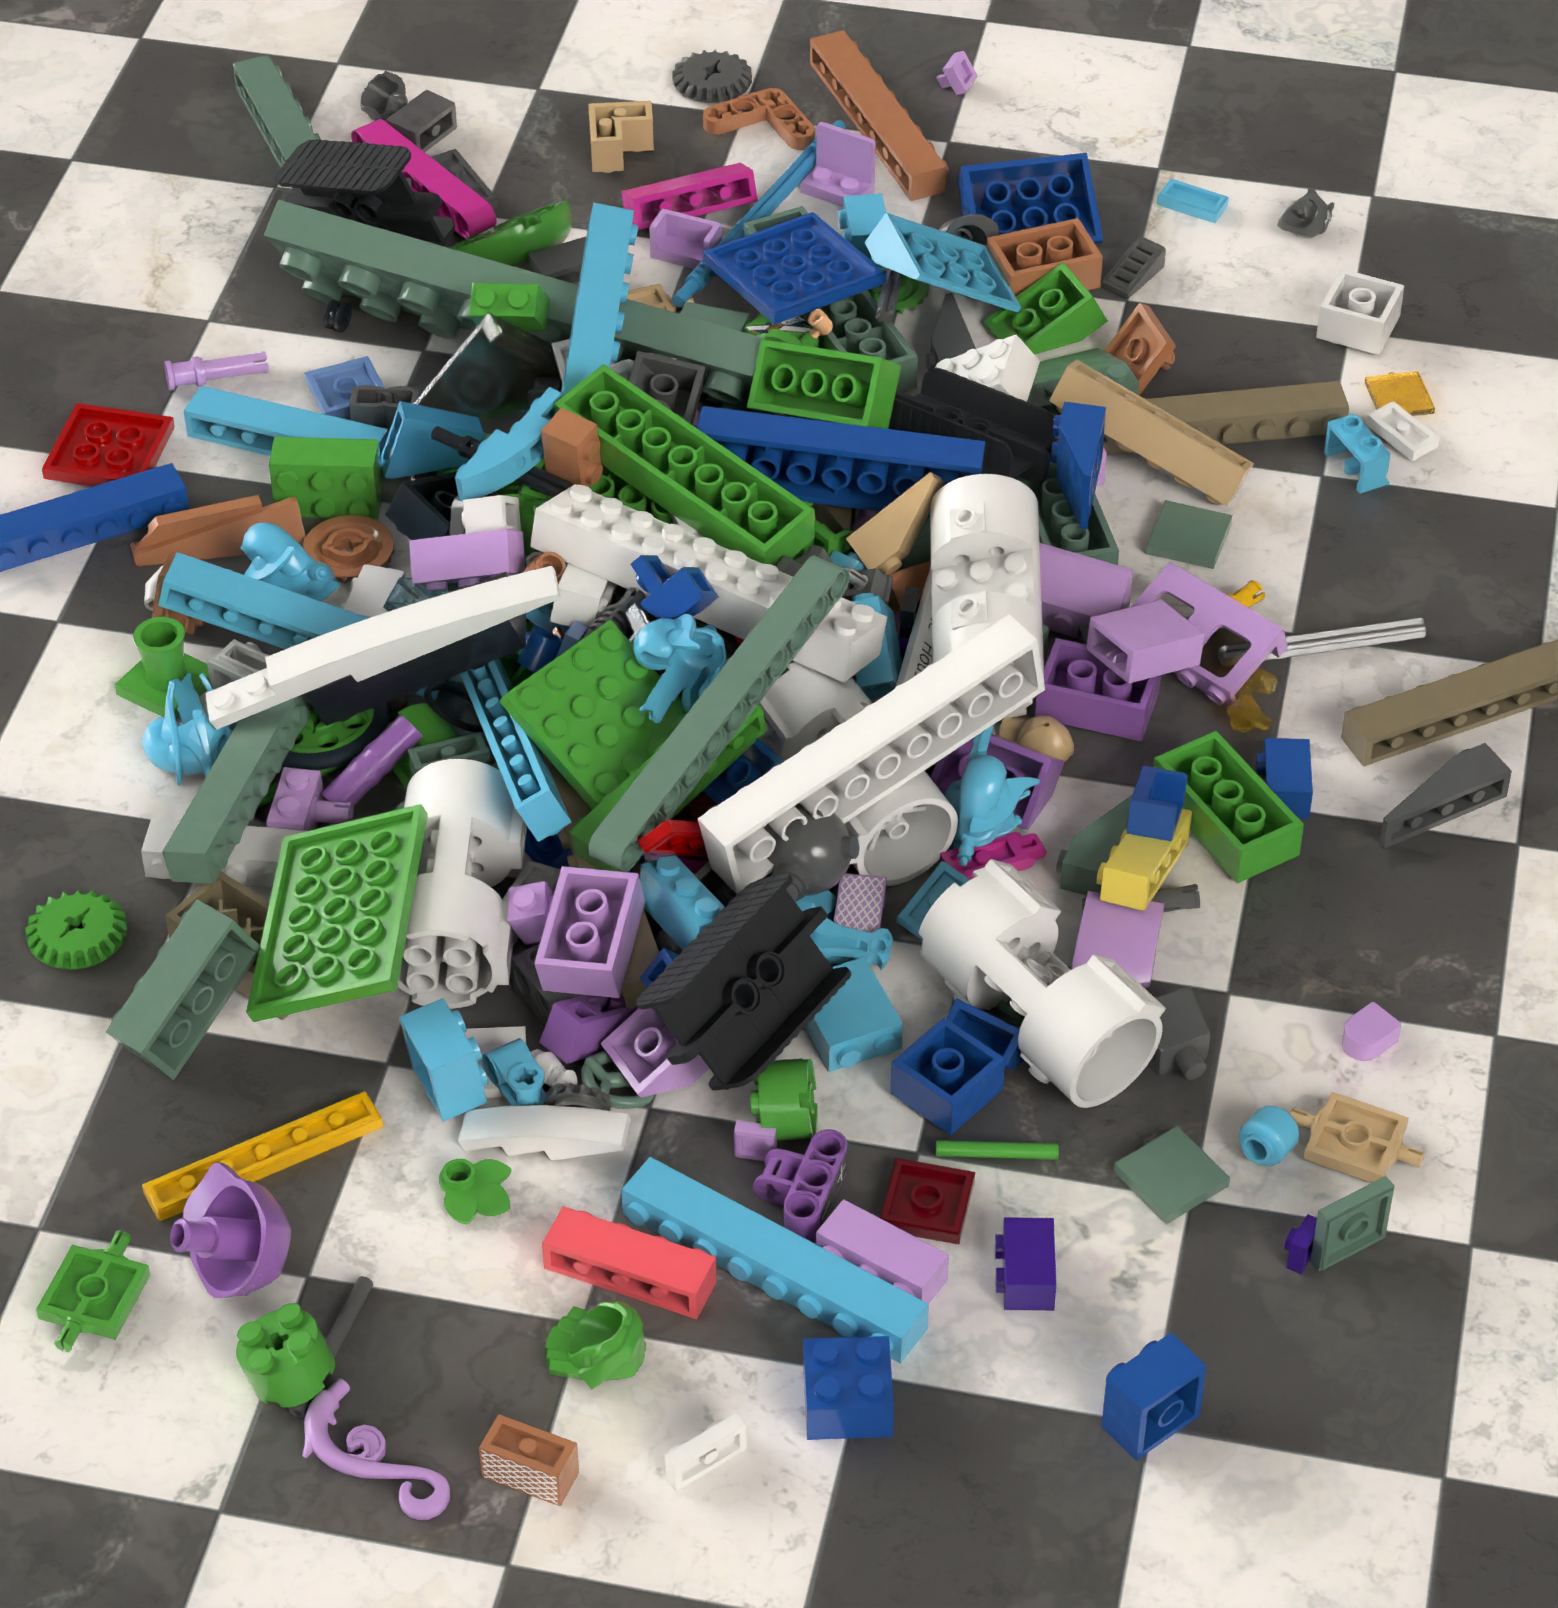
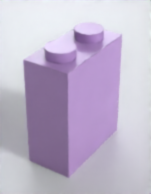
M1161 599L1090 617L1086 649L1129 684L1200 665L1205 633Z

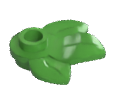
M453 1159L447 1162L439 1174L440 1188L446 1194L444 1198L446 1212L453 1220L467 1225L474 1219L477 1212L484 1216H497L509 1211L510 1199L500 1184L509 1177L512 1171L511 1168L493 1159H484L474 1164L466 1159Z

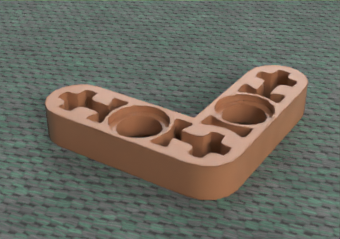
M777 88L760 90L712 105L703 111V128L710 134H724L766 120L792 149L805 150L815 140L813 124L782 90ZM748 110V111H750V112H739V111ZM782 118H791V120H782Z

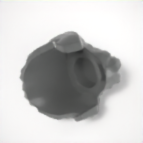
M385 71L383 74H377L368 82V86L364 88L361 95L360 107L363 112L368 114L371 120L382 119L386 121L387 118L408 103L405 83L402 78Z

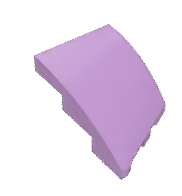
M1088 891L1071 970L1087 964L1092 955H1097L1115 960L1141 986L1149 988L1155 965L1164 903L1151 901L1146 910L1141 911L1101 901V893Z

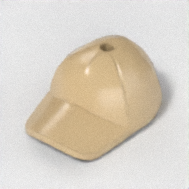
M1022 715L1005 718L1001 722L999 735L1003 738L1065 762L1070 756H1073L1074 743L1070 732L1060 721L1052 716L1037 715L1031 718Z

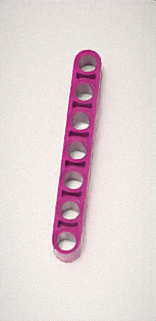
M378 119L351 132L353 143L407 147L411 152V159L402 170L405 178H412V191L438 194L442 200V205L435 215L451 218L455 223L454 231L463 238L468 239L496 226L495 212L484 198L384 120Z

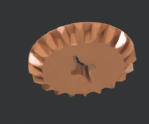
M344 515L325 520L312 528L306 535L302 548L315 561L328 564L335 574V579L341 578L345 583L348 578H358L364 564L384 567L385 564L390 563L391 555L394 553V539L390 530L375 519L359 515ZM345 548H351L353 552H346Z

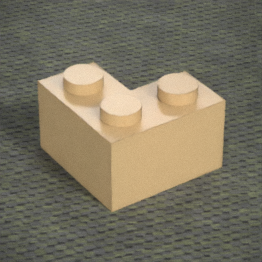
M651 101L588 104L592 172L611 173L613 171H624L623 152L654 150Z

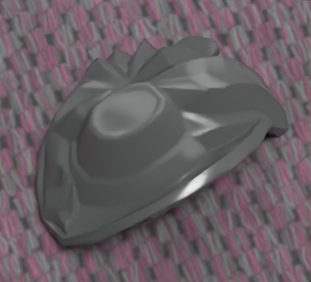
M1309 187L1303 197L1288 206L1278 220L1277 226L1298 237L1313 238L1326 231L1332 218L1334 203L1331 202L1327 205L1315 189Z

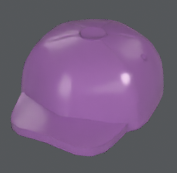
M219 1162L211 1165L203 1180L188 1197L184 1207L183 1218L178 1219L173 1224L170 1233L172 1248L179 1253L190 1251L191 1260L207 1292L214 1298L247 1296L251 1292L272 1283L283 1271L291 1241V1226L277 1199L264 1186L241 1179L228 1165Z

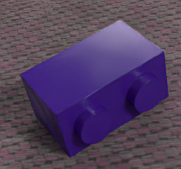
M1004 1217L1003 1234H995L994 1246L995 1259H1003V1268H996L995 1290L996 1293L1004 1294V1310L1054 1311L1056 1297L1054 1218Z

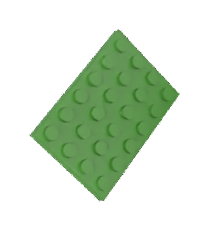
M422 804L283 837L246 1013L253 1022L397 990L428 813Z

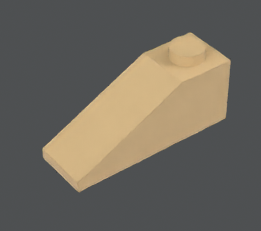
M931 472L846 538L867 569L876 568L888 576L901 567V560L909 554L930 512L933 496L944 484L941 477Z

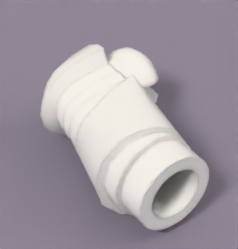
M540 1049L531 1052L532 1057L544 1072V1083L551 1086L549 1090L559 1084L567 1086L569 1083L577 1085L578 1081L573 1070H566L552 1052H544Z

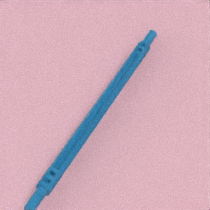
M837 120L833 124L836 127L846 129L845 123L841 120ZM817 137L715 247L744 237L745 222L770 216L816 166ZM702 260L686 277L683 287L672 297V303L676 307H682L694 293H699L716 273Z

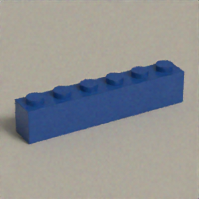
M173 463L1 514L0 572L148 527V524L156 516L189 510L186 486Z

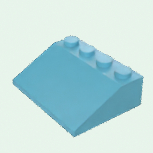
M889 213L884 214L864 242L871 254L872 261L881 268H889L913 279L1017 313L1022 308L985 245Z

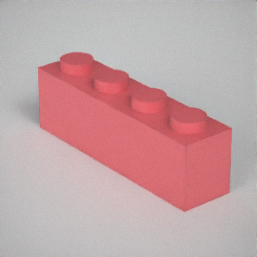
M563 1206L542 1242L544 1269L696 1320L717 1282L715 1256L709 1255L701 1249H691L670 1242L662 1236H652L631 1229L622 1223H612L594 1217L586 1211H576Z

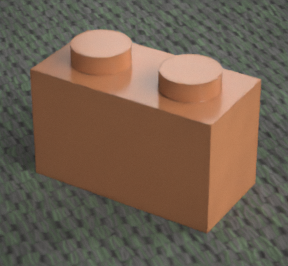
M561 408L541 430L546 471L576 485L590 487L599 481L603 472L597 424Z

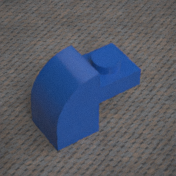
M640 555L630 564L637 574L635 579L644 591L650 593L648 597L640 602V605L656 617L676 618L682 614L695 616L719 598L699 567H682L671 576L657 555Z

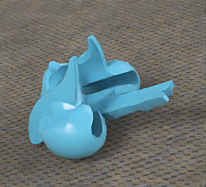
M259 522L250 526L245 533L240 550L244 551L252 563L244 575L318 601L327 599L341 586L336 582L332 568L328 564L317 562L310 557L301 545L283 528L273 523Z
M682 614L674 620L660 618L647 623L637 633L633 644L636 661L648 670L665 669V672L661 675L656 686L646 699L647 702L639 710L649 711V719L654 720L655 723H660L671 702L675 701L682 691L681 705L683 710L688 713L730 659H726L724 639L717 633L714 625L698 628L696 627L693 615Z
M190 673L182 681L178 678L168 681L165 717H159L148 724L142 738V747L148 760L155 767L176 775L177 785L182 784L183 775L204 773L206 778L239 722H234L216 730L203 710L199 695L194 690ZM203 673L199 675L207 691L214 690ZM174 697L178 704L177 711L180 714L182 725L176 722Z
M993 725L974 738V745L968 757V764L963 778L951 783L944 795L955 809L958 818L957 831L951 850L959 848L957 858L960 859V866H966L967 862L971 861L974 847L988 845L994 839L1006 836L1017 825L1022 823L1020 816L1016 815L1014 817L1013 811L1019 800L1030 795V790H1025L1038 785L1040 779L1032 777L1006 779L1007 771L1004 764L994 756L986 755Z

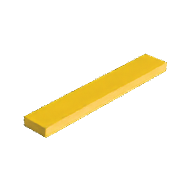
M363 1091L142 1184L143 1193L158 1220L163 1221L184 1212L188 1197L203 1180L211 1165L216 1162L228 1165L241 1179L255 1182L383 1127V1120L367 1093Z

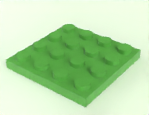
M611 619L507 692L499 701L592 810L600 804L606 794L613 792L628 778L635 768L640 767L654 754L656 749L667 740L687 714L683 710L682 701L678 696L675 701L671 702L660 723H655L654 720L649 719V711L639 710L647 702L646 699L656 686L660 676L655 670H648L636 661L632 643Z

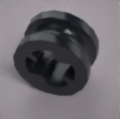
M331 300L324 312L323 323L325 328L333 329L335 327L336 331L344 332L351 320V305L347 303L340 304L337 300Z

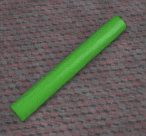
M936 1140V1156L1058 1160L1059 1153L1058 1143Z

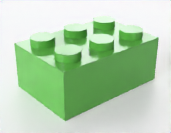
M274 437L269 460L274 503L296 496L301 517L334 518L344 515H359L379 519L384 491L378 439Z

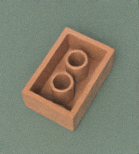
M1079 218L987 237V248L1015 297L1062 262L1065 263L1087 290L1101 287L1103 256Z

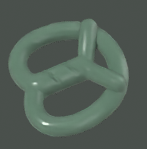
M606 1051L585 1059L581 1070L583 1084L590 1088L597 1087L601 1092L608 1094L611 1107L634 1109L643 1107L652 1101L654 1095L641 1098L639 1095L622 1097L609 1094L610 1088L631 1087L622 1072L608 1073L602 1068L601 1065L614 1062ZM593 1074L601 1083L600 1086L595 1082Z

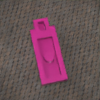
M1013 832L994 839L988 845L974 847L972 859L967 862L966 866L959 865L960 859L957 858L959 848L940 853V863L942 861L946 862L971 880L974 878L973 871L984 868L990 859L1011 864L1018 871H1022L1034 866L1036 860L1042 859L1047 851L1037 834L1031 833L1021 836L1019 832Z

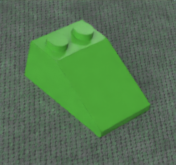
M1064 262L1016 296L1022 307L1018 313L1001 307L983 320L997 339H1005L1017 335L1034 355L1080 342L1108 322L1094 297Z

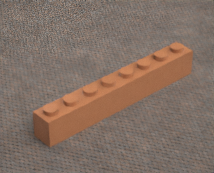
M844 30L810 38V65L860 133L875 140V153L910 201L946 192V179L949 177L946 161L941 160L937 155L933 144L925 139L920 127L913 123L906 108L901 107L896 100L894 92L889 91L881 75L877 74L871 67L869 59L861 54L856 42L852 41Z

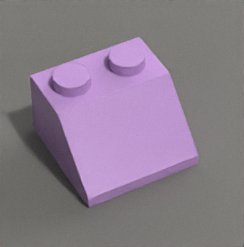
M638 1008L600 1043L641 1098L691 1086L710 1069L699 1054L687 1063L671 1065L666 1058V1054L678 1041L653 1008Z

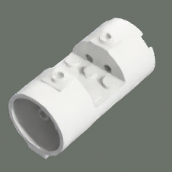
M976 474L953 480L935 493L930 504L932 662L936 663L954 651L959 645L968 642L983 632L991 624L997 623L1007 615H1010L1038 639L1044 678L1037 498L1028 486L1007 476ZM1029 700L1001 720L1026 715V707L1031 705L1033 700Z
M790 663L787 666L790 671L777 679L759 703L763 708L767 731L759 739L786 761L800 752L805 746L814 743L832 731L837 725L843 724L861 712L866 706L872 704L852 677L843 683L800 663ZM925 770L844 823L850 836L855 835L858 838L860 847L858 857L851 859L850 864L854 866L860 875L887 877V886H894L921 875L940 859V853L947 851L957 831V814Z
M448 759L431 763L420 769L411 778L407 787L404 808L422 804L428 813L397 987L412 995L411 1002L425 1006L444 998L449 1008L455 1009L476 1004L477 997L487 991L492 993L497 985H509L515 931L507 921L508 900H502L491 887L500 883L511 869H522L527 825L517 812L502 774L498 769L474 760Z
M990 859L984 868L973 871V879L961 887L953 883L931 906L919 929L918 934L923 938L922 947L918 951L946 979L944 983L955 992L953 995L954 1000L957 998L973 1007L989 1011L991 1008L997 1007L998 1002L1001 1000L1005 1003L1011 1000L1009 1002L1010 1006L1019 1014L1025 1016L1018 1035V1046L1021 1051L1020 1056L1030 1065L1028 1070L1036 1079L1046 1084L1051 1081L1078 1107L1089 1108L1105 1103L1126 1089L1141 1074L1152 1059L1162 1036L1163 1026L1160 1016L1166 1008L1113 959L1092 955L1087 964L1070 970L1053 954L1058 940V925L1055 920L1061 913V910L1011 864Z

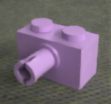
M284 767L266 821L267 827L310 831L315 830L318 823L340 824L352 821L353 803L324 801V796L321 794L323 792L321 771Z

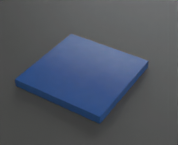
M814 212L703 252V262L774 325L886 283V273Z

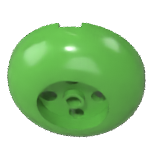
M564 200L560 204L556 202L498 224L494 227L495 232L493 233L488 231L480 235L477 234L450 248L517 267L528 262V253L561 244L566 240L572 228V210L568 200Z

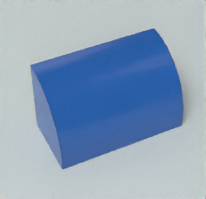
M956 998L946 1019L1004 1057L1005 1068L1009 1070L1017 1068L1024 1061L1020 1056L1021 1051L1018 1046L1020 1029Z

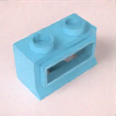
M1350 414L1329 421L1324 454L1329 457L1349 450L1354 455V457L1345 460L1344 472L1348 475L1360 473L1356 488L1359 494L1388 485L1390 482L1387 480L1386 474L1389 468L1390 452L1382 445L1380 439L1375 437L1365 426L1362 419L1354 414Z

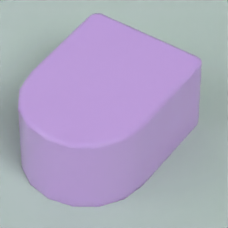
M1371 1002L1346 1021L1342 1039L1343 1051L1355 1060H1372L1399 1041L1401 1022L1378 1004Z

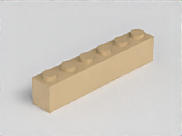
M1077 359L1067 366L1049 400L1056 405L1057 411L1061 414L1064 402L1106 407L1104 434L1114 439L1115 444L1120 449L1138 453L1145 458L1144 461L1149 466L1158 470L1165 469L1174 475V479L1178 483L1186 487L1193 486L1204 492L1203 496L1208 501L1217 505L1224 504L1227 506L1236 497L1254 465L1253 462Z

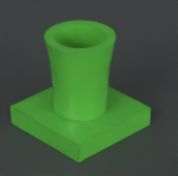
M155 617L142 622L135 629L133 635L141 660L115 684L116 695L162 717H165V703L169 680L178 678L182 681L190 673L194 690L197 691L199 697L207 691L199 675L203 673L210 682L207 664L184 653L185 629L179 621L169 617ZM174 697L175 719H177L180 714L177 711L178 704Z

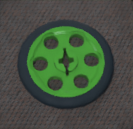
M385 704L380 708H371L354 715L349 720L338 721L328 726L324 724L313 708L306 726L302 727L296 740L301 742L294 745L292 750H289L282 763V767L318 771L335 768L351 762L387 728L389 721L388 706ZM354 724H362V725H363V726H361V727H359V728H356V729H349V728H347V727H349V726H351V725H354ZM326 743H336V744H335L334 746H332V747H328V748H322V747H321L323 744H326Z

